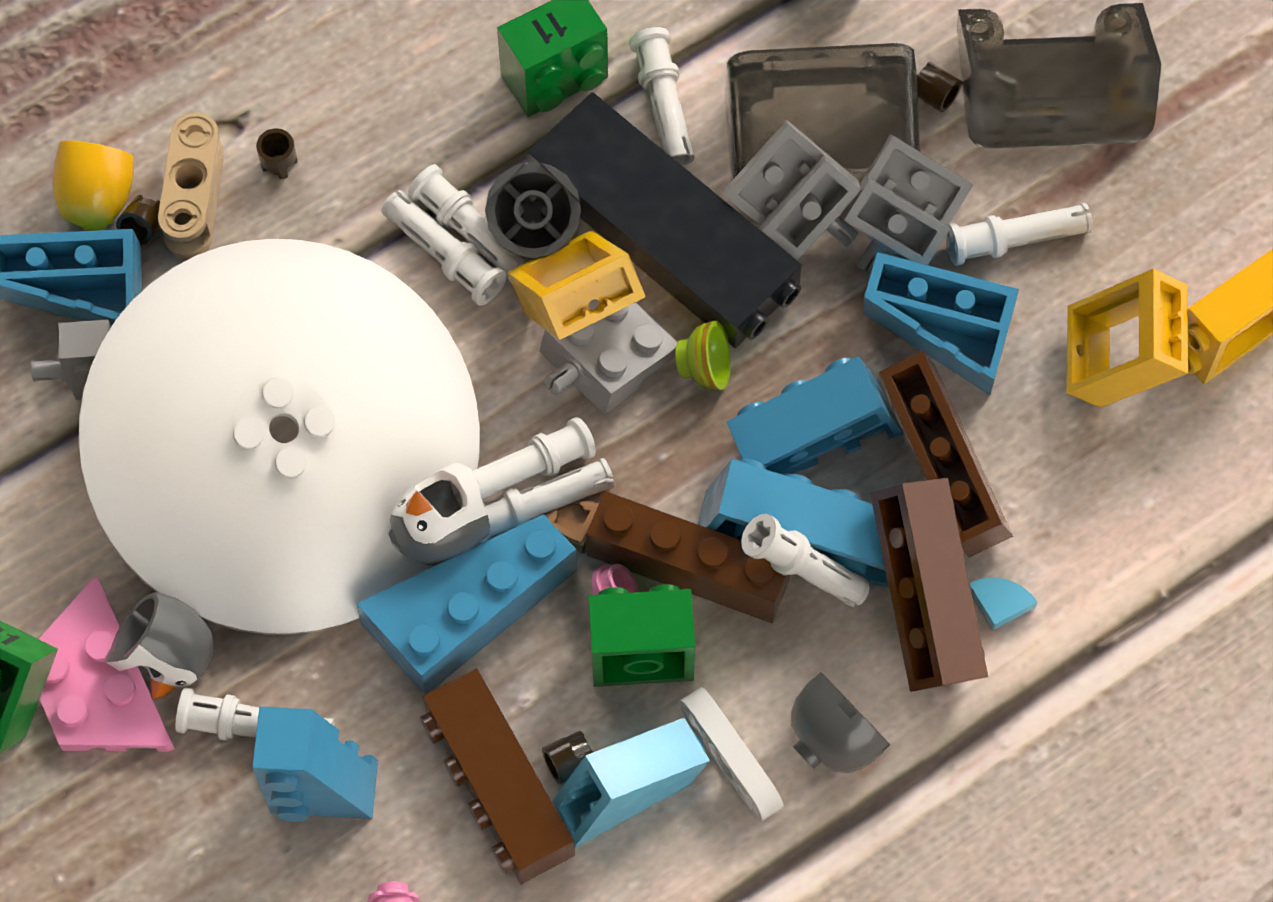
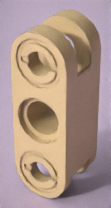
M199 112L188 113L180 117L173 125L158 213L159 226L164 234V242L167 249L175 257L184 260L205 253L210 247L224 162V149L220 140L218 126L207 114ZM189 183H200L193 189H183Z

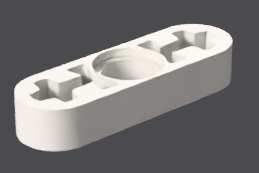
M700 687L679 700L680 708L686 720L751 813L762 822L781 810L784 805L777 789L710 694L703 687Z

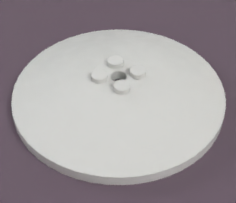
M263 239L221 246L190 258L154 280L130 302L115 320L103 339L87 377L79 415V452L87 495L97 521L110 544L124 563L153 591L178 598L194 608L205 621L237 631L263 635L312 633L347 624L360 618L357 603L428 570L433 564L426 565L405 557L391 544L388 533L391 530L389 519L392 510L410 488L429 478L447 465L460 463L474 471L477 469L479 459L480 425L471 378L459 349L434 311L411 288L375 263L349 251L303 240ZM281 416L292 419L298 428L297 437L288 443L275 441L269 432V424L273 419ZM460 493L455 495L456 499L461 497Z

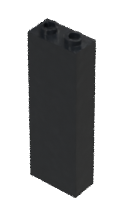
M591 92L527 151L528 163L552 165L568 176L578 191L581 208L580 218L604 239L628 253L631 261L701 321L704 323L718 321L723 326L728 343L736 349L746 338L750 340L755 339L768 324V316L779 306L782 308L788 307L800 293L802 264L594 92Z

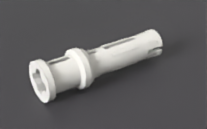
M647 28L635 33L629 39L630 49L637 54L641 70L638 73V81L648 91L663 150L679 164L686 166L694 161L695 154L689 140L688 129L677 93L676 82L679 77V69L671 60L668 48L671 39L670 34L665 28Z
M436 164L424 169L410 185L408 196L413 201L420 200L437 216L436 221L441 226L448 229L453 228L456 232L460 233L468 243L475 245L479 253L490 263L504 270L506 274L508 271L532 260L515 256L499 246L488 229L487 220L472 206L471 196L464 190L458 191L442 177V169Z
M401 190L397 194L394 192L384 202L381 210L382 214L432 255L442 265L441 269L448 280H457L471 292L472 301L482 306L498 295L506 282L507 274L501 268H493L478 255L479 251L475 245L460 242L454 238L443 226L417 206Z
M1082 203L1077 206L1007 220L991 215L986 216L984 222L960 227L956 223L949 224L951 229L945 237L947 251L954 266L963 265L965 259L985 255L999 258L1007 253L1008 248L1083 233L1089 234L1093 229L1091 213L1084 215V212H1089V206L1086 203Z
M575 417L567 422V427L547 436L539 433L528 442V447L472 471L479 484L481 499L539 473L543 476L559 473L560 466L578 458L588 460L594 457L596 453L595 443L587 425L582 419ZM451 482L454 495L459 494L460 491ZM460 497L456 500L461 508L463 506L462 498Z
M601 458L597 462L522 491L509 487L503 490L502 496L484 502L483 504L490 523V535L478 543V545L488 541V538L530 521L532 518L598 492L614 488V480L609 479L613 475L607 461Z
M760 514L753 518L746 526L741 540L743 551L754 559H766L771 563L772 568L782 575L797 574L851 607H854L855 604H862L868 596L870 587L866 578L851 572L836 561L817 552L810 547V543L805 535L795 530L786 531L781 528L779 521L773 516Z
M185 687L181 693L177 708L176 732L186 733L188 729L214 733L218 734L219 740L225 741L233 739L235 735L256 738L259 707L240 704V699H237L234 695H226L224 699L194 694L193 688ZM324 718L334 726L333 718Z

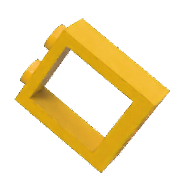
M591 230L570 240L566 246L554 254L532 259L507 272L524 314L558 340L646 297L629 254ZM597 299L598 306L595 309H590V301Z
M1273 248L1188 308V374H1195L1203 384L1209 382L1273 336Z
M1153 268L1067 306V394L1102 408L1188 374L1187 284ZM1139 316V357L1110 369V328Z

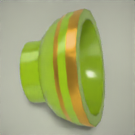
M718 321L704 323L695 328L688 339L678 341L675 351L677 369L682 378H693L701 387L709 390H724L729 383L731 374V355L727 335L723 326Z

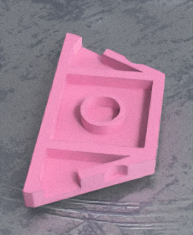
M98 577L86 585L39 638V640L58 648L40 697V702L62 751H88L92 748H102L106 751L127 752V748H157L158 752H169L175 748L138 666L119 671L105 663V656L111 649L120 625Z

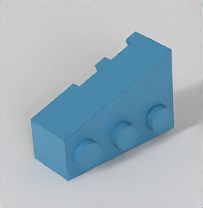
M133 229L0 235L1 300L78 321L108 319L112 327L115 320L130 302L142 292V246Z
M877 252L864 296L863 314L991 395L1019 289Z
M859 356L853 359L842 358L836 360L826 367L825 373L809 381L798 380L792 382L782 389L781 395L765 403L754 402L748 404L738 411V416L726 421L742 459L758 461L765 466L766 470L782 475L794 474L819 464L818 456L842 446L847 454L860 450L862 446L859 440L886 431L889 439L903 434L881 384Z
M259 706L252 768L270 813L277 814V818L281 820L303 822L308 820V816L373 819L378 760L372 755L358 756L359 745L353 740L345 741V745L338 740L339 729L313 709Z

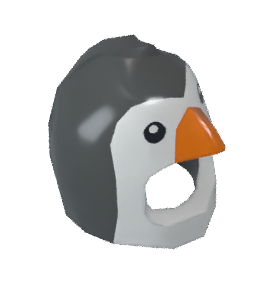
M451 463L410 488L397 502L389 519L391 530L388 534L391 544L405 557L426 565L451 559L473 548L490 535L489 518L481 499L479 484L472 470L460 463ZM451 482L460 491L463 502L461 508L453 493Z
M154 592L144 596L123 620L115 635L111 649L105 656V663L119 671L139 665L144 666L151 677L152 700L162 698L176 688L188 687L203 676L213 659L214 642L212 633L207 623L194 608L176 597Z

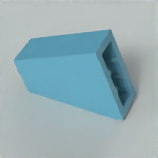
M685 718L586 755L555 796L552 803L573 838L576 847L691 785L709 763L710 759L705 753L701 739L693 733Z

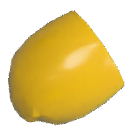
M72 140L60 141L52 178L54 200L60 216L66 221L82 227L84 231L105 230L118 217L129 199L134 179L133 155L120 149L95 143Z

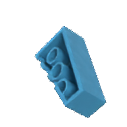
M731 459L706 490L698 525L742 540L743 532L749 522L760 514H768L776 518L781 528L786 531L795 530L805 535L810 543V547L817 552L836 561L851 572L866 578L870 584L889 588L873 505L859 500L858 495L844 489L828 490L813 485L810 479L798 474H778L766 470L762 463L752 459Z
M542 514L357 603L361 625L426 695L577 572L576 548Z

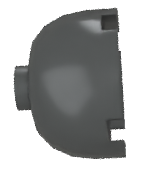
M543 163L514 165L499 175L488 191L485 207L488 229L499 246L515 256L535 259L552 255L566 246L578 229L581 213L578 191L568 176L552 165Z
M821 672L805 685L794 701L791 710V726L800 740L793 747L814 769L822 762L826 767L835 772H855L864 769L874 762L890 746L889 742Z

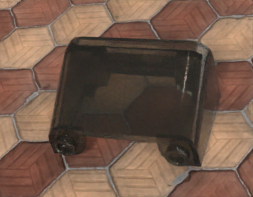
M1143 3L1116 4L1104 9L1097 16L1094 36L1004 39L1002 20L998 14L991 10L958 9L957 36L965 120L969 138L975 145L981 148L996 149L1130 144L1145 139L1153 131L1156 120L1162 63Z
M885 43L749 50L734 54L728 59L726 65L725 108L731 181L786 120L850 174L867 173L890 134L921 152L916 59L914 49L908 45Z

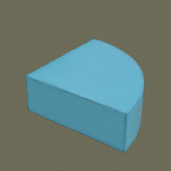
M983 578L969 583L972 598L992 630L1035 609L1038 603L1033 595L1024 587L1006 579Z

